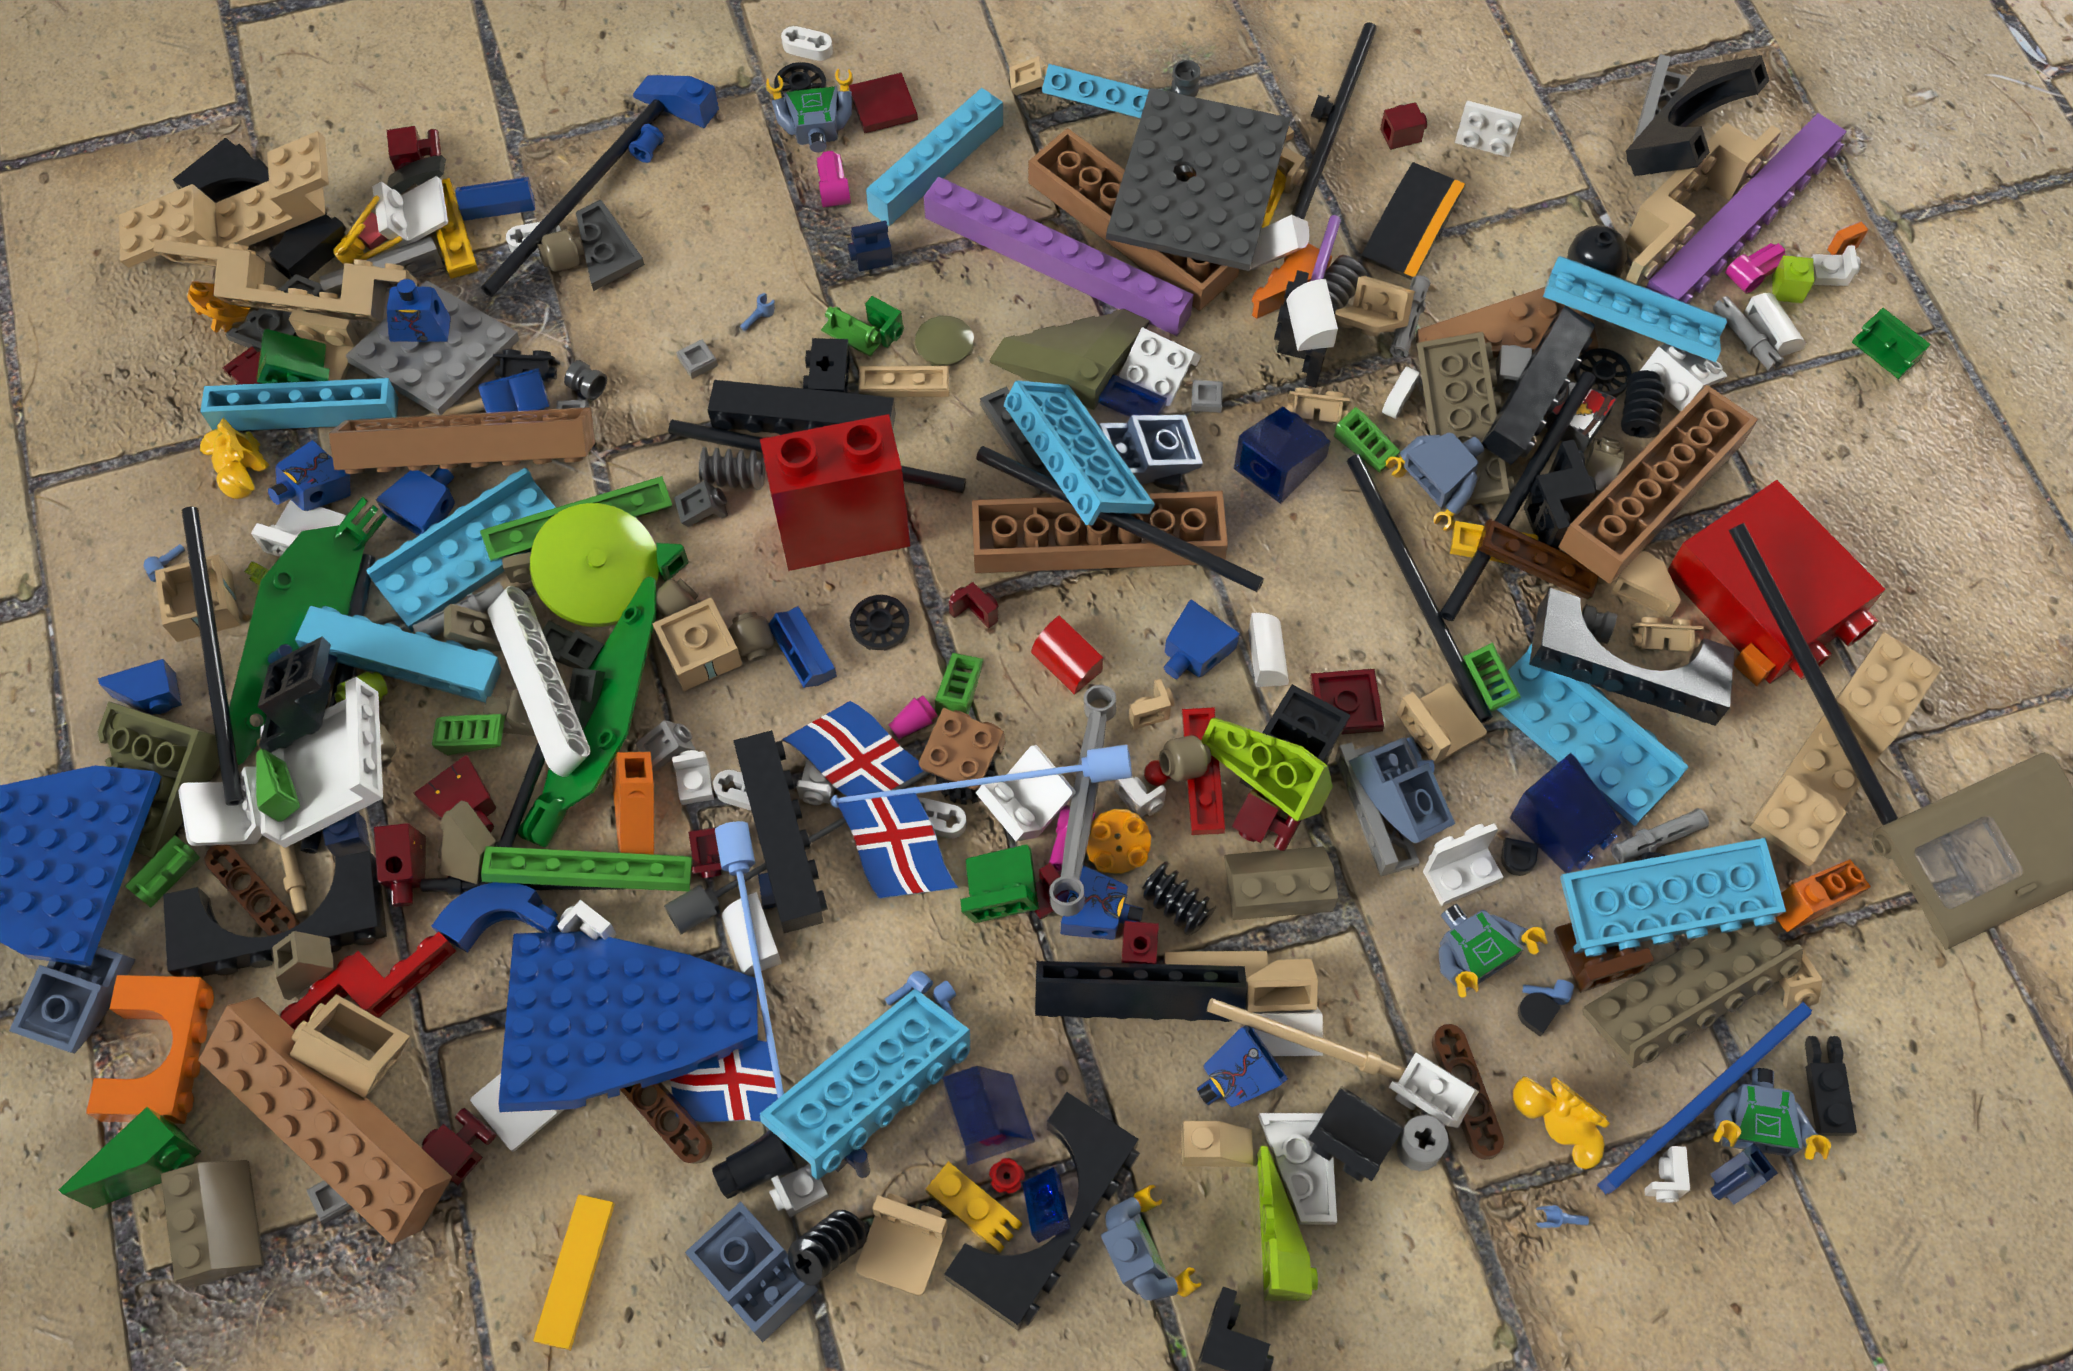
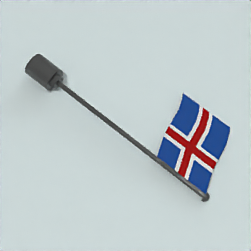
M851 701L782 739V741L790 744L802 753L831 786L846 797L906 789L930 774L934 776V774L922 770L919 766V760L900 747L871 714ZM845 818L837 820L808 837L810 844L847 823ZM763 863L744 874L745 882L767 869L766 864ZM738 879L715 892L710 887L704 890L701 885H698L664 905L666 912L680 935L716 915L717 912L714 907L719 905L717 898L739 886Z

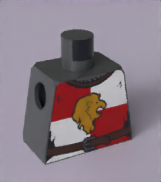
M1569 382L1561 395L1557 394L1555 396L1559 402L1550 415L1547 416V423L1545 425L1547 430H1549L1576 384L1575 382ZM1591 388L1561 441L1574 439L1578 450H1581L1584 454L1609 417L1617 398Z

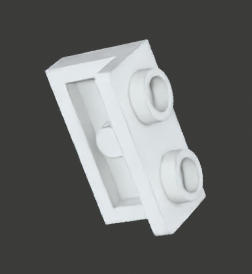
M1418 1053L1414 1054L1399 1082L1392 1081L1389 1086L1390 1089L1398 1093L1395 1099L1412 1110L1418 1106L1427 1112L1426 1115L1439 1120L1444 1127L1447 1125L1454 1128L1459 1127L1479 1093L1478 1090Z

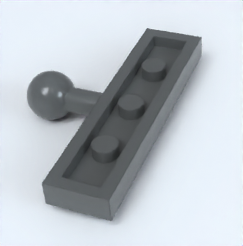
M1007 386L980 398V406L1016 461L1053 478L1004 407V402L1010 392ZM1035 488L1039 495L1046 493Z

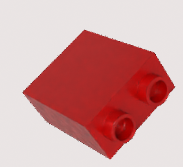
M889 414L760 439L788 571L911 547L902 467Z
M1775 480L1683 542L1667 569L1672 581L1740 653L1752 643L1775 664V667L1765 679L1769 684L1789 670H1792L1801 680L1805 679V676L1728 530L1742 523L1747 527L1819 667L1832 656V653L1825 647L1827 643L1838 636L1849 647L1877 625L1879 620L1869 610L1886 590L1778 480Z

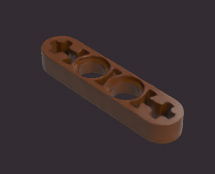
M214 845L210 847L204 857L207 868L268 936L282 933L279 927L272 921L276 916L287 925L288 930L300 924L295 915L230 845ZM221 855L226 857V860L234 867L229 872L218 861ZM242 875L251 876V882L247 888L235 890L234 884L238 877ZM260 898H271V905L266 911L261 913L255 912V903Z
M1444 1024L1433 1035V1051L1439 1066L1452 1074V1068L1455 1066H1463L1470 1072L1471 1078L1466 1084L1479 1091L1475 1100L1481 1103L1483 1113L1479 1117H1472L1466 1113L1460 1124L1471 1152L1477 1158L1483 1160L1492 1159L1503 1148L1504 1138L1464 1032L1456 1025ZM1445 1034L1450 1039L1455 1038L1457 1040L1453 1046V1051L1457 1058L1450 1062H1447L1446 1059L1451 1057V1049L1448 1044L1442 1045L1441 1043ZM1485 1120L1489 1124L1482 1128L1487 1139L1493 1138L1495 1141L1489 1151L1486 1145L1480 1146L1478 1144V1141L1482 1138L1480 1127L1474 1130L1471 1127L1479 1125Z
M662 1082L652 1085L657 1091V1099L650 1106H646L642 1102V1091L646 1087L642 1088L640 1083L620 1089L683 1162L698 1164L708 1159L712 1151L711 1139ZM670 1111H675L679 1116V1126L674 1131L669 1132L664 1127V1117ZM685 1134L690 1140H699L700 1143L697 1148L700 1152L698 1154H689L690 1144L685 1139L678 1137Z

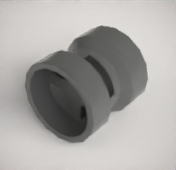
M1191 60L1177 62L1173 67L1171 92L1191 97L1197 96L1200 79L1199 65Z
M576 360L566 371L564 383L574 391L580 390L581 394L586 398L595 400L603 393L607 384V376L597 369L591 370L590 365L585 362Z
M1586 604L1582 611L1586 626L1598 642L1608 644L1616 624L1617 614L1609 611L1598 613L1596 607Z

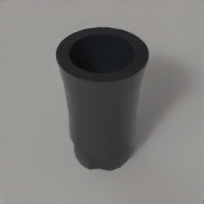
M768 1130L760 1138L743 1149L726 1157V1161L712 1168L716 1182L727 1199L736 1196L741 1191L745 1193L758 1185L768 1182L777 1175L779 1177L798 1171L796 1161L789 1146L771 1130Z

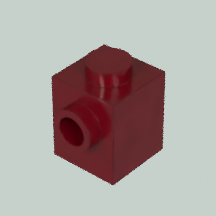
M1416 102L1384 110L1380 130L1390 150L1422 142L1424 131L1427 129V118L1423 112L1421 113Z
M1124 922L1121 963L1156 964L1159 924Z

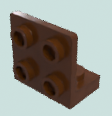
M1572 923L1558 926L1554 930V935L1580 993L1638 975L1645 971L1654 961L1649 947L1636 951L1635 947L1622 951L1619 950V946L1606 948V954L1594 957H1586L1585 952L1575 954L1573 946L1577 943Z

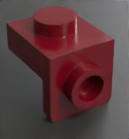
M971 582L965 588H958L951 595L949 613L954 618L969 608L988 629L998 622L999 605L996 599L990 593H984L974 582Z
M717 827L688 832L693 860L692 873H701L702 878L722 875L715 828Z
M1051 862L1039 869V881L1036 882L1039 909L1034 910L1039 919H1043L1055 912L1050 904L1049 890L1053 881L1061 877V869L1056 871ZM1069 890L1059 892L1055 898L1067 903Z

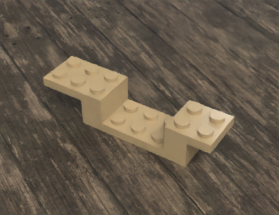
M1726 122L1707 141L1710 153L1698 167L1677 170L1640 206L1626 239V244L1641 253L1633 261L1626 281L1646 288L1649 280L1683 247V243L1689 239L1694 231V228L1691 226L1696 214L1684 207L1690 199L1691 193L1694 190L1699 192L1706 185L1730 201L1768 163L1767 159L1775 153L1779 146L1776 141L1781 130L1771 125L1755 141Z
M316 131L267 152L269 181L217 203L191 184L120 214V262L129 268L158 256L159 254L153 251L154 240H166V236L185 238V242L197 244V240L213 241L217 243V246L229 248V244H234L235 242L240 245L250 246L325 215L323 187L329 185L325 137Z
M166 236V240H154L153 251L171 261L216 267L214 297L230 305L286 312L298 310L336 318L381 323L384 315L386 288L397 287V284L403 279L414 281L417 287L418 280L408 270H404L402 265L385 263V268L373 266V262L355 259L354 264L344 263L341 298L338 297V294L319 292V297L307 294L306 290L288 288V293H285L284 291L276 290L275 286L263 284L266 261L257 256L256 251L248 250V246L229 244V248L217 246L216 242L208 240H197V244L185 242V238Z
M1885 632L1880 635L1850 681L1836 697L1871 767H1873L1883 751L1896 739L1942 669V667ZM1825 715L1822 716L1754 816V822L1750 826L1751 829L1809 867L1814 863L1847 813L1844 809L1861 785Z

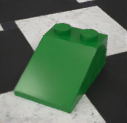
M146 1107L58 1190L64 1196L95 1209L162 1183V1173L192 1165L195 1157L202 1151L173 1122Z

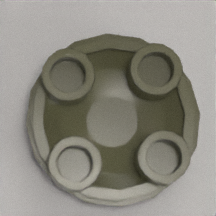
M937 316L928 319L919 327L915 337V346L918 353L926 361L931 362L932 366H947L960 362L966 356L972 354L974 335L971 328L963 320L953 316Z

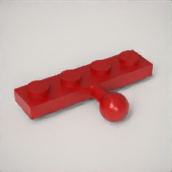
M1215 707L1182 709L1183 737L1192 735L1202 740L1211 718H1215ZM1211 755V762L1207 764L1205 774L1199 778L1187 780L1191 835L1225 834L1219 760ZM1159 760L1149 762L1144 769V777L1150 785H1164L1171 779L1163 773Z

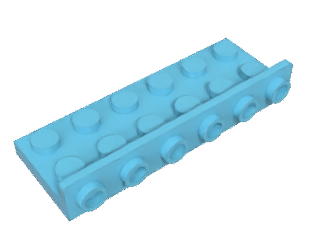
M1048 64L1042 87L1044 94L1136 118H1141L1149 92L1148 89Z
M1562 256L1557 258L1546 283L1543 297L1710 361H1717L1721 352L1720 336L1727 323L1726 318Z
M1029 381L1014 382L1006 397L1004 407L1086 525H1093L1100 512L1150 514L1155 503L1069 385Z
M523 468L519 472L509 475L505 481L494 488L484 491L480 497L466 506L459 507L452 515L441 522L431 525L427 531L418 537L403 543L399 549L390 555L378 559L366 571L401 620L413 632L412 625L443 611L450 604H456L504 572L502 559L490 562L480 530L556 507L534 482L529 470ZM531 550L525 551V552H522V553H519V554L528 553V552H531Z
M1531 644L1527 652L1508 670L1521 698L1497 709V711L1632 825L1636 826L1681 779L1689 768L1688 765L1684 763L1678 753L1662 745L1651 731L1643 729L1634 722L1628 712L1622 708H1617L1611 703L1600 689L1592 687L1590 684L1529 665ZM1504 679L1496 682L1488 690L1505 683ZM1506 689L1498 694L1491 696V698L1494 701L1511 692L1509 691V689Z
M1765 838L1566 873L1560 876L1577 943L1573 946L1574 953L1585 952L1586 957L1606 954V948L1619 946L1620 951L1633 947L1636 949L1641 947L1640 942L1653 940L1654 945L1666 944L1675 941L1674 936L1686 934L1687 939L1699 938L1708 935L1709 929L1720 928L1721 933L1732 932L1742 929L1741 924L1754 922L1755 927L1766 926L1776 923L1775 917L1786 912Z
M913 989L760 1113L761 1123L811 1164L812 1176L819 1180L827 1172L831 1173L836 1170L841 1161L853 1150L863 1147L868 1138L880 1127H886L905 1106L912 1105L931 1084L938 1083L945 1072L953 1065L963 1062L970 1052V1029L917 989Z

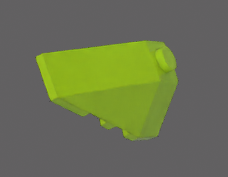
M1211 718L1201 741L1209 747L1212 756L1297 822L1320 813L1333 787L1329 768L1325 763L1302 746L1218 718Z
M1260 1146L1257 1153L1264 1301H1308L1312 1296V1290L1318 1289L1317 1268L1311 1267L1310 1255L1268 1146Z

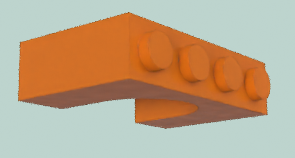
M117 975L109 1009L123 1019L168 1021L173 1035L172 1047L162 1065L144 1077L135 1079L94 1078L86 1114L100 1122H131L148 1107L174 1124H185L187 1113L193 1107L192 1087L194 1078L200 1072L201 1063L198 1059L201 1044L205 1042L207 1037V1013L214 1003L212 986L201 977Z

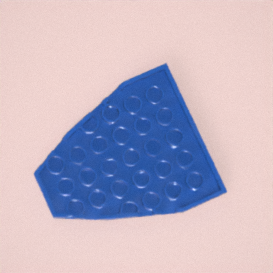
M95 765L0 785V943L29 959L91 966L162 776L155 771Z
M583 931L569 933L553 932L552 934L548 932L514 934L498 1101L499 1112L580 1108L586 1106V1099L606 1093L608 1098L620 1095V1089L640 1083L641 1087L644 1088L683 1076L697 1070L698 1063L713 1056L720 1060L729 1056L736 1049H744L758 1043L756 978L680 952L612 937L604 940L599 936L596 940H593Z

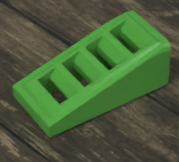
M1356 407L1336 426L1334 437L1355 454H1360L1362 459L1379 473L1386 468V460L1388 458L1397 457L1400 454V450ZM1363 433L1365 437L1360 440L1358 437ZM1372 441L1376 443L1371 449L1367 447ZM1381 449L1385 450L1386 452L1379 459L1375 456Z
M1493 643L1463 656L1491 712L1521 698ZM1494 661V665L1479 672L1477 671L1478 668ZM1499 670V674L1485 681L1482 680L1483 677ZM1504 679L1505 683L1487 690L1486 687ZM1506 689H1509V691L1511 692L1494 701L1491 698V696L1498 694Z
M952 653L935 698V712L938 716H940L943 708L969 714L982 670L983 659ZM956 667L971 670L972 672L968 673L956 670ZM953 679H955V680H960V681H965V682H968V683H963V682H959V681H954ZM949 691H953V692H957V693H962L963 695H961V694H956V693H951V692H949Z
M502 714L436 718L432 746L447 756L501 747L505 716ZM486 726H489L487 738H484Z
M261 748L256 752V799L258 810L276 821L282 822L300 808V803L286 762Z

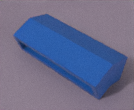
M529 177L457 187L455 190L459 210L464 221L535 210L534 195Z
M799 606L787 612L776 613L769 622L771 632L803 688L819 686L837 677L834 665Z

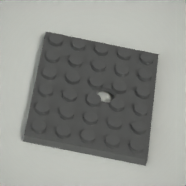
M1149 88L1107 228L1106 239L1250 271L1289 129L1290 117ZM1181 165H1188L1194 168L1196 176L1191 177L1187 182L1179 181L1176 179L1174 170Z

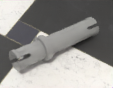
M1422 275L1414 276L1411 280L1410 290L1415 292L1408 326L1396 329L1395 337L1390 347V353L1397 358L1408 356L1419 316L1426 307L1425 297L1431 283L1427 277Z
M1728 296L1722 298L1724 303L1718 300L1713 306V310L1719 316L1727 319L1726 324L1747 346L1746 351L1750 355H1755L1768 372L1775 371L1773 365L1778 369L1784 363V358L1770 345L1768 336L1761 334Z
M498 582L475 595L473 593L467 595V599L456 605L483 613L488 610L504 589L501 583ZM444 610L412 625L414 631L426 633L431 637L443 633Z
M1696 808L1692 812L1669 820L1652 829L1638 830L1635 836L1612 844V855L1617 863L1622 864L1641 856L1645 852H1656L1657 848L1679 840L1701 829H1706L1709 826L1708 817L1702 809Z

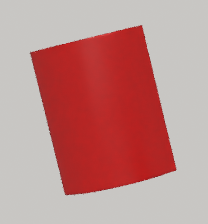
M1060 615L1044 628L1031 649V653L1074 695L1099 675L1103 669V657Z

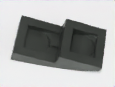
M442 155L432 156L405 165L389 176L387 186L395 189L401 195L414 183L419 186L435 176L440 178L444 175L446 159Z
M550 620L542 630L554 661L571 668L589 670L604 646L603 643L578 630H575L573 633Z
M573 668L568 695L583 730L598 702L605 672Z

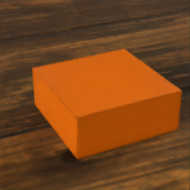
M1861 221L1837 231L1827 250L1831 255H1842L1848 245H1854L1855 249H1857L1868 231L1867 227Z
M1752 643L1742 650L1733 664L1756 686L1763 682L1775 667V664Z

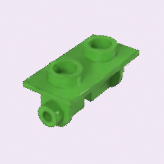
M837 306L827 309L825 317L828 318V321L821 331L835 339H848L849 346L871 357L882 343L878 328L870 326L841 311Z
M174 835L135 874L125 887L151 908L201 857Z

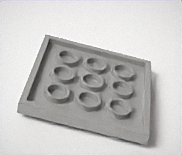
M426 280L420 287L434 288L451 317L448 342H390L386 317L346 354L348 363L375 379L389 378L394 390L431 412L442 415L498 361L493 357V354H503V350L510 349L519 341L517 331Z

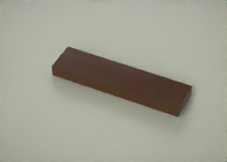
M1492 519L1485 522L1477 550L1588 600L1593 597L1599 576L1569 554Z

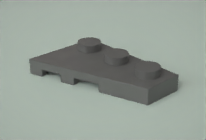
M601 199L576 211L593 291L645 265L643 257Z
M297 274L278 289L285 293H288V288L306 290L307 294L319 297V292H324L321 284ZM262 308L258 311L253 310L246 316L247 320L237 329L233 327L225 334L229 341L247 348L252 346L257 352L261 351L262 336L265 329L298 337L289 321L292 312Z

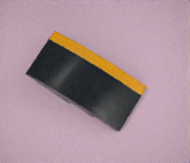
M1412 162L1375 227L1361 255L1362 259L1412 280L1414 276L1418 275L1438 236L1440 237L1465 187V183Z

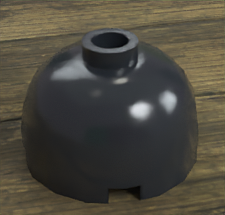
M1596 225L1588 227L1576 235L1568 249L1567 258L1619 278L1627 262L1628 248L1623 236L1615 229Z

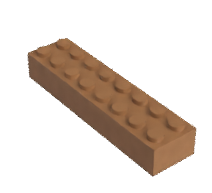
M1065 129L1028 161V183L1147 273L1193 294L1192 306L1198 311H1201L1238 277L1239 269L1107 240V228L1125 170L1070 129Z
M1706 385L1569 525L1559 548L1611 584L1742 446L1758 419Z
M591 407L344 420L329 433L334 470H345L346 474L362 473L365 471V468H376L377 472H390L396 470V467L408 466V470L411 471L426 469L427 465H439L440 469H451L458 467L460 463H470L471 467H485L490 465V462L501 461L504 466L520 464L521 460H533L534 464H546L552 462V459L564 458V462H579L588 455L595 444Z
M1223 491L1150 493L1148 495L1155 503L1150 514H1129L1220 558L1226 559L1228 542ZM1056 497L972 500L975 573L1198 565L1097 517L1093 525H1086L1071 504Z
M259 997L227 1005L198 1061L391 1245L420 1232L452 1176L367 1097H361L289 1056L295 1044V1041L291 1039L295 1030Z

